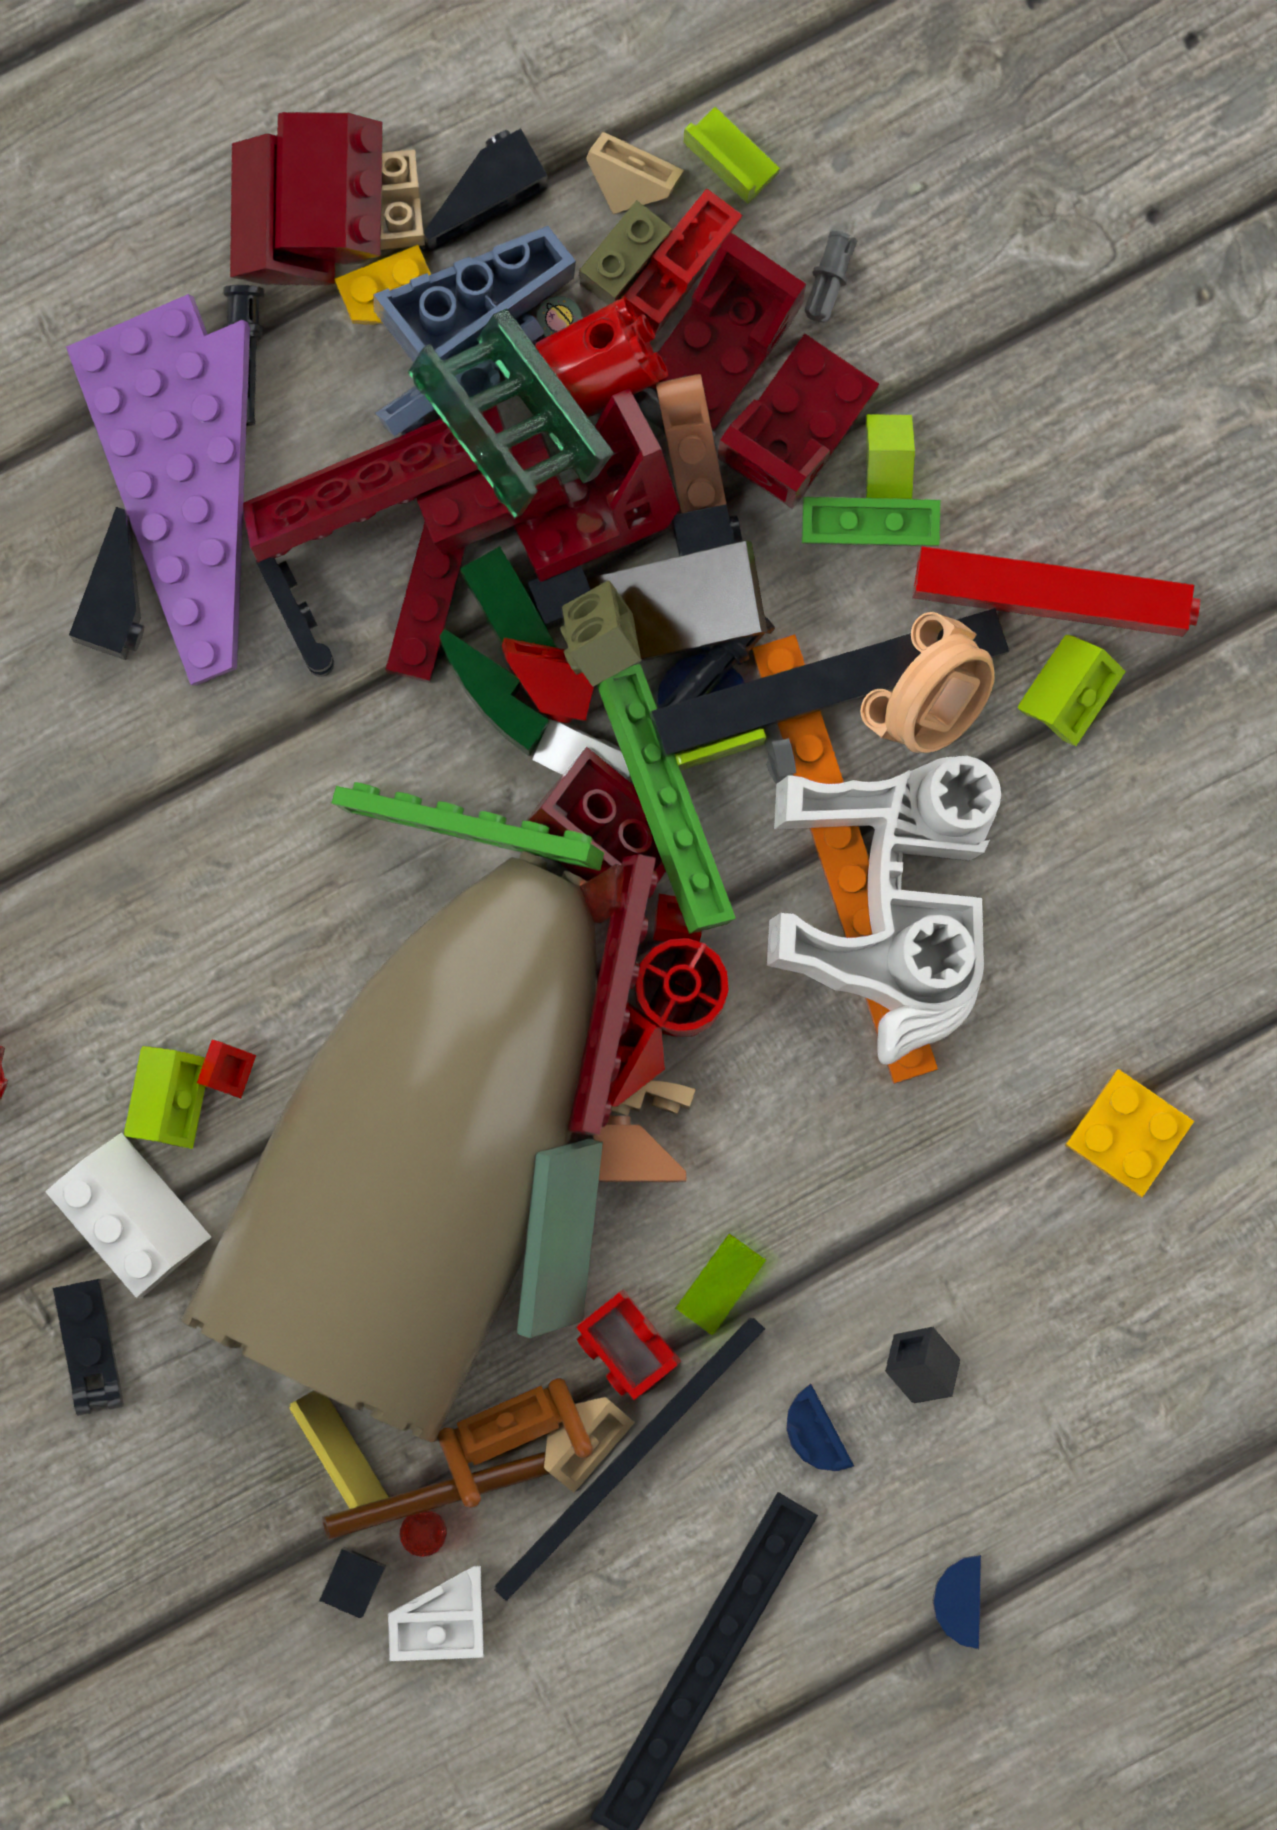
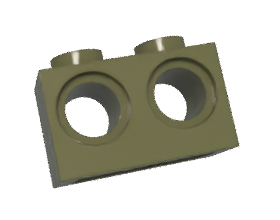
M636 200L579 269V283L607 305L622 299L649 265L653 254L672 232V228Z
M610 580L562 606L565 625L561 626L560 629L568 644V649L564 650L565 657L572 670L577 675L583 672L592 686L641 661L633 613Z

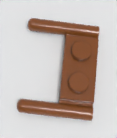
M554 1379L546 1389H543L542 1385L459 1421L456 1423L458 1426L456 1429L448 1427L440 1430L438 1434L439 1443L461 1500L466 1507L474 1508L481 1501V1496L468 1463L473 1462L474 1466L559 1429L558 1423L560 1422L564 1425L575 1454L580 1458H586L592 1454L593 1445L564 1379Z

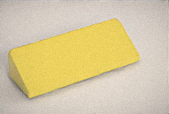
M314 1390L289 1404L291 1406L289 1407L290 1411L350 1509L388 1498V1495L328 1396Z

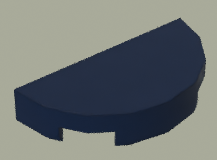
M810 1383L795 1396L788 1409L786 1431L791 1447L804 1462L820 1470L841 1471L854 1467L850 1456Z
M980 1554L962 1557L947 1567L936 1582L932 1599L935 1618L945 1634L960 1645L979 1649Z

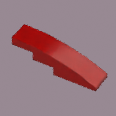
M707 188L653 254L649 265L623 296L632 305L636 317L642 314L646 316L654 330L655 336L710 264L725 238L742 219L743 215Z

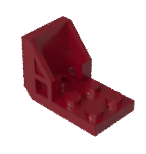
M730 232L720 245L695 290L690 308L657 352L662 357L669 375L659 382L701 374L711 428L715 432L793 322L803 304L806 283ZM656 384L650 386V388L657 392Z
M804 333L758 401L754 399L723 434L719 441L717 458L793 509L809 489L880 384Z
M630 388L611 396L583 446L582 452L589 474L563 484L570 502L513 526L540 582L667 528L680 509L662 449Z

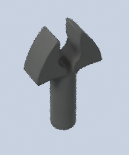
M776 723L761 729H764L766 735L765 745L768 751L766 766L772 779L777 784L788 775L793 776V773H796V766L789 738H782L779 726Z

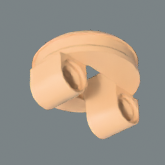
M927 612L919 616L912 626L911 640L921 654L905 670L893 692L885 689H875L865 696L860 710L865 725L881 738L901 744L905 743L906 747L915 753L935 752L958 739L973 724L983 710L994 684L995 672L992 657L987 651L979 649L978 645L973 641L977 634L962 622L935 612ZM943 629V638L937 641V636L939 632Z

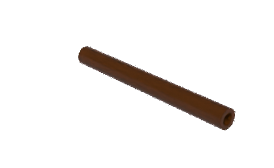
M541 1452L473 1472L472 1476L481 1495L546 1476L550 1473L544 1468L545 1452ZM449 1479L322 1517L325 1534L330 1540L461 1501V1497L454 1479Z

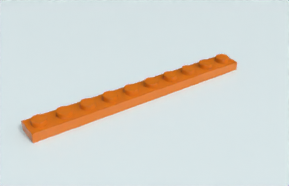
M795 634L751 649L760 678L805 665ZM820 710L777 723L782 738H789L796 766V773H793V776H800L823 784L844 783ZM859 827L809 828L845 938L872 935L868 906L869 857ZM865 997L878 1036L879 1022L890 1010ZM930 1044L914 1049L896 1062L887 1064L893 1084L938 1070Z

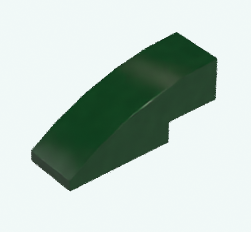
M500 546L460 568L461 576L483 611L485 619L501 646L503 639L508 638L557 648Z
M444 629L439 636L441 645L451 669L467 696L484 718L505 739L530 756L541 740L549 720L515 698V695L522 687L518 677Z

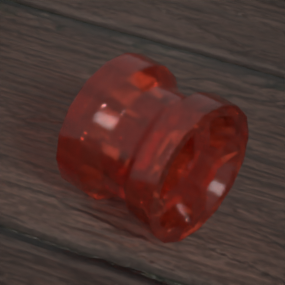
M433 1510L407 1516L401 1523L399 1531L400 1541L405 1550L412 1555L419 1557L431 1556L438 1552L445 1543L447 1536L446 1523L442 1516Z

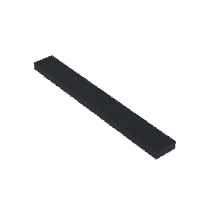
M995 608L957 619V621L962 622L977 634L973 641L978 645L979 649L987 651L992 658L1009 652ZM943 629L939 632L937 641L943 638ZM910 633L651 711L649 715L663 757H667L865 697L875 689L889 690L895 688L905 670L921 652L913 645Z
M754 1317L748 1318L495 1584V1591L505 1601L525 1583L765 1330Z
M777 1491L590 1819L609 1830H639L817 1519V1514Z

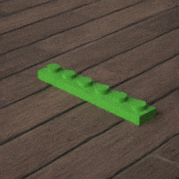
M641 664L632 665L597 684L599 693L689 934L727 925L735 920L736 917L675 755L663 757L649 715L657 707Z
M354 782L352 789L336 786L331 803L347 813L521 853L525 851L535 856L599 871L603 861L604 852L591 844L592 837L582 833L565 830L564 837L548 834L549 827L538 823L522 821L521 828L505 824L506 817L486 811H480L478 818L463 815L464 808L451 803L438 801L436 808L421 805L422 798L396 792L394 799L379 795L381 791L379 788Z

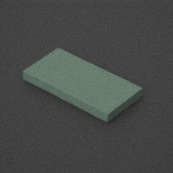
M586 1139L537 1152L517 1326L518 1335L533 1338L583 1321L603 1142Z

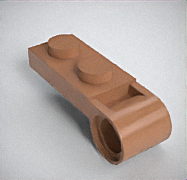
M701 374L656 383L682 513L727 504Z

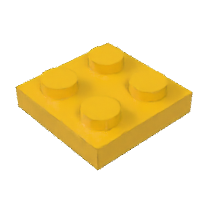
M1116 1069L1065 1146L1142 1198L1188 1132L1194 1120L1120 1069Z

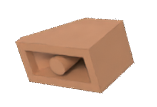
M610 1116L606 1126L601 1127L600 1135H593V1140L603 1142L599 1182H686V1171L641 1125H630V1116Z

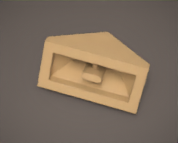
M602 132L586 158L613 214L629 210L636 200L645 205L668 198L684 172L683 169L605 132Z
M606 1397L575 1404L593 1445V1452L590 1456L580 1458L575 1454L562 1422L558 1423L559 1429L547 1435L544 1468L573 1493L635 1423Z

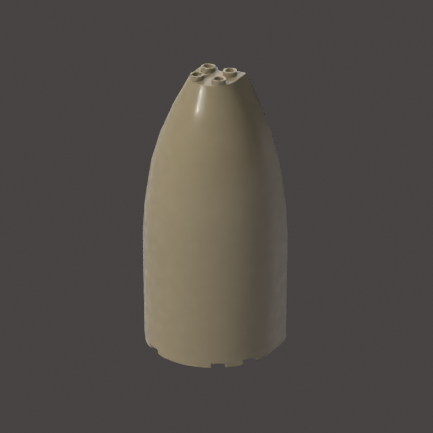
M522 851L519 859L510 857L457 895L412 933L366 982L316 1053L286 1104L181 1319L183 1323L194 1329L197 1326L202 1328L200 1333L232 1349L233 1347L243 1348L241 1353L244 1356L353 1409L362 1411L363 1407L372 1411L370 1416L402 1431L410 1429L413 1431V1435L429 1442L436 1441L525 1257L537 1152L569 1144L572 1132L568 1131L596 993L597 956L594 897L588 893L589 882L567 871H564L562 877L548 872L546 861L525 851Z

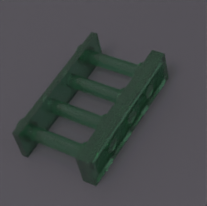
M506 308L492 315L477 339L480 344L444 361L441 360L429 344L422 348L408 373L412 377L418 391L426 396L492 486L498 500L505 504L514 518L523 514L538 492L535 487L536 485L569 468L575 471L583 483H586L599 475L614 452ZM492 360L507 380L469 397L454 376L485 361ZM512 397H520L533 416L496 434L481 412ZM542 432L547 433L560 453L522 470L508 449Z

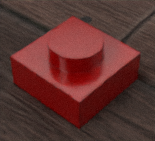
M659 893L655 909L653 940L666 942L672 939L688 938L700 942L702 931L689 934L676 897Z
M212 1039L196 1083L241 1099L256 1055Z

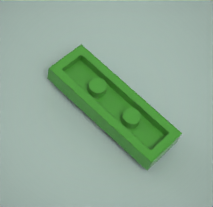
M803 497L802 544L939 547L941 500Z

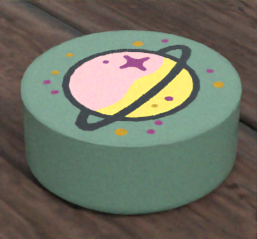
M563 296L551 297L544 301L538 309L536 318L544 331V334L541 336L545 338L582 319L578 305L573 300Z

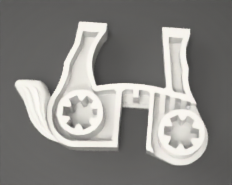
M974 757L940 758L894 778L877 782L852 780L839 784H823L800 776L788 775L776 785L774 829L866 825L874 827L875 831L868 868V906L872 935L858 938L838 937L810 926L795 914L780 913L769 920L767 966L805 974L835 991L854 993L871 999L889 1009L890 1012L883 1016L878 1026V1059L880 1063L885 1065L896 1062L914 1049L934 1043L950 1035L968 1017L978 995L984 970L982 898L901 890L903 854L972 860L985 852L990 841H985V838L1000 805L1001 787L993 770L985 762Z

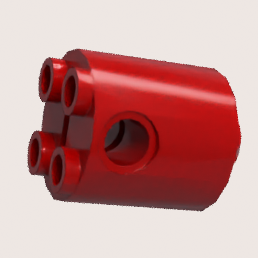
M626 297L595 311L536 343V354L539 362L537 373L534 374L536 387L548 406L551 407L559 403L563 411L576 423H580L603 411L612 395L630 388L634 395L669 375L662 357L657 352L654 353L650 341L655 339V333L650 322L643 314L636 317L635 311Z
M688 938L667 940L652 948L640 964L635 984L636 1006L638 1010L660 1026L662 1034L675 1038L694 1037L710 1028L721 1015L729 991L727 970L719 955L706 944ZM669 982H673L692 994L687 997L669 988Z

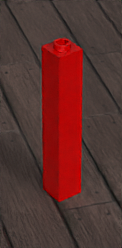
M921 546L918 554L912 599L983 609L995 608L997 611L1180 637L1186 634L1189 630V625H1197L1200 611V599L1193 598L1195 586L1193 584Z

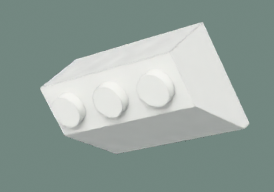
M122 1132L81 1160L45 1191L136 1298H143L212 1238Z

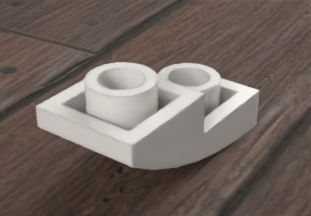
M549 720L532 760L563 775L581 752L588 747L631 782L632 779L620 747L605 739L594 738L568 723Z

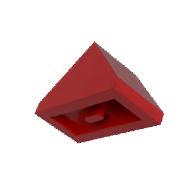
M626 1003V1008L630 1011L626 1032L622 1036L620 1035L616 1053L620 1055V1068L616 1079L610 1083L607 1100L611 1102V1106L618 1107L665 1070L661 1027L630 1003Z

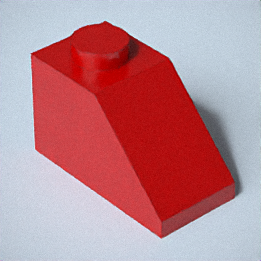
M504 638L502 649L506 661L540 712L545 713L547 718L562 723H569L572 721V718L586 721L594 686L591 685L583 672L577 675L572 670L565 657V649Z

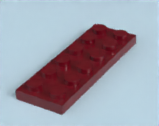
M494 400L489 406L480 410H460L243 502V512L250 548L257 562L269 557H281L295 546L310 540L326 538L340 527L352 522L366 521L372 518L378 511L395 504L409 503L423 492L437 486L451 485L457 482L463 475L480 468L494 467L502 462L504 458L513 455L496 401Z

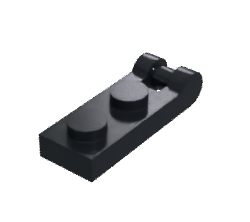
M271 557L260 562L255 560L309 671L318 677L327 676L334 668V658L331 650L326 645L316 643L310 629L318 625L307 602L304 601L297 604L290 590L298 584L286 560L277 564L275 558Z
M94 1279L53 1288L76 1415L91 1414L92 1408L108 1405L109 1410L123 1407V1395L101 1280ZM102 1373L104 1387L88 1390L86 1376Z

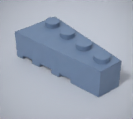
M546 226L495 246L492 251L472 259L469 256L454 262L453 266L429 276L426 273L411 279L410 283L391 291L388 288L373 294L374 312L429 382L442 373L444 365L453 356L461 352H472L524 313L573 280L576 261L550 227Z

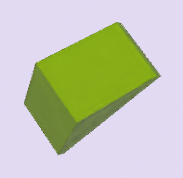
M867 414L866 498L912 499L915 460L912 415Z

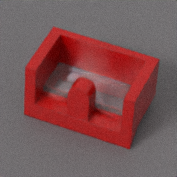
M624 1289L576 1326L581 1333L576 1338L579 1345L592 1360H595L597 1357L602 1359L610 1369V1372L606 1374V1378L622 1397L629 1393L633 1400H635L681 1362L680 1358Z

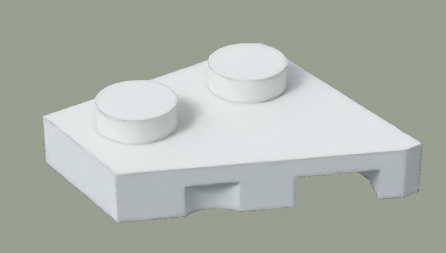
M473 1566L388 1614L390 1661L484 1657L481 1566Z

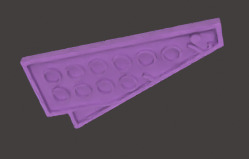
M187 294L66 346L190 685L197 686L237 669L250 327L248 322L240 320L207 334L195 299Z

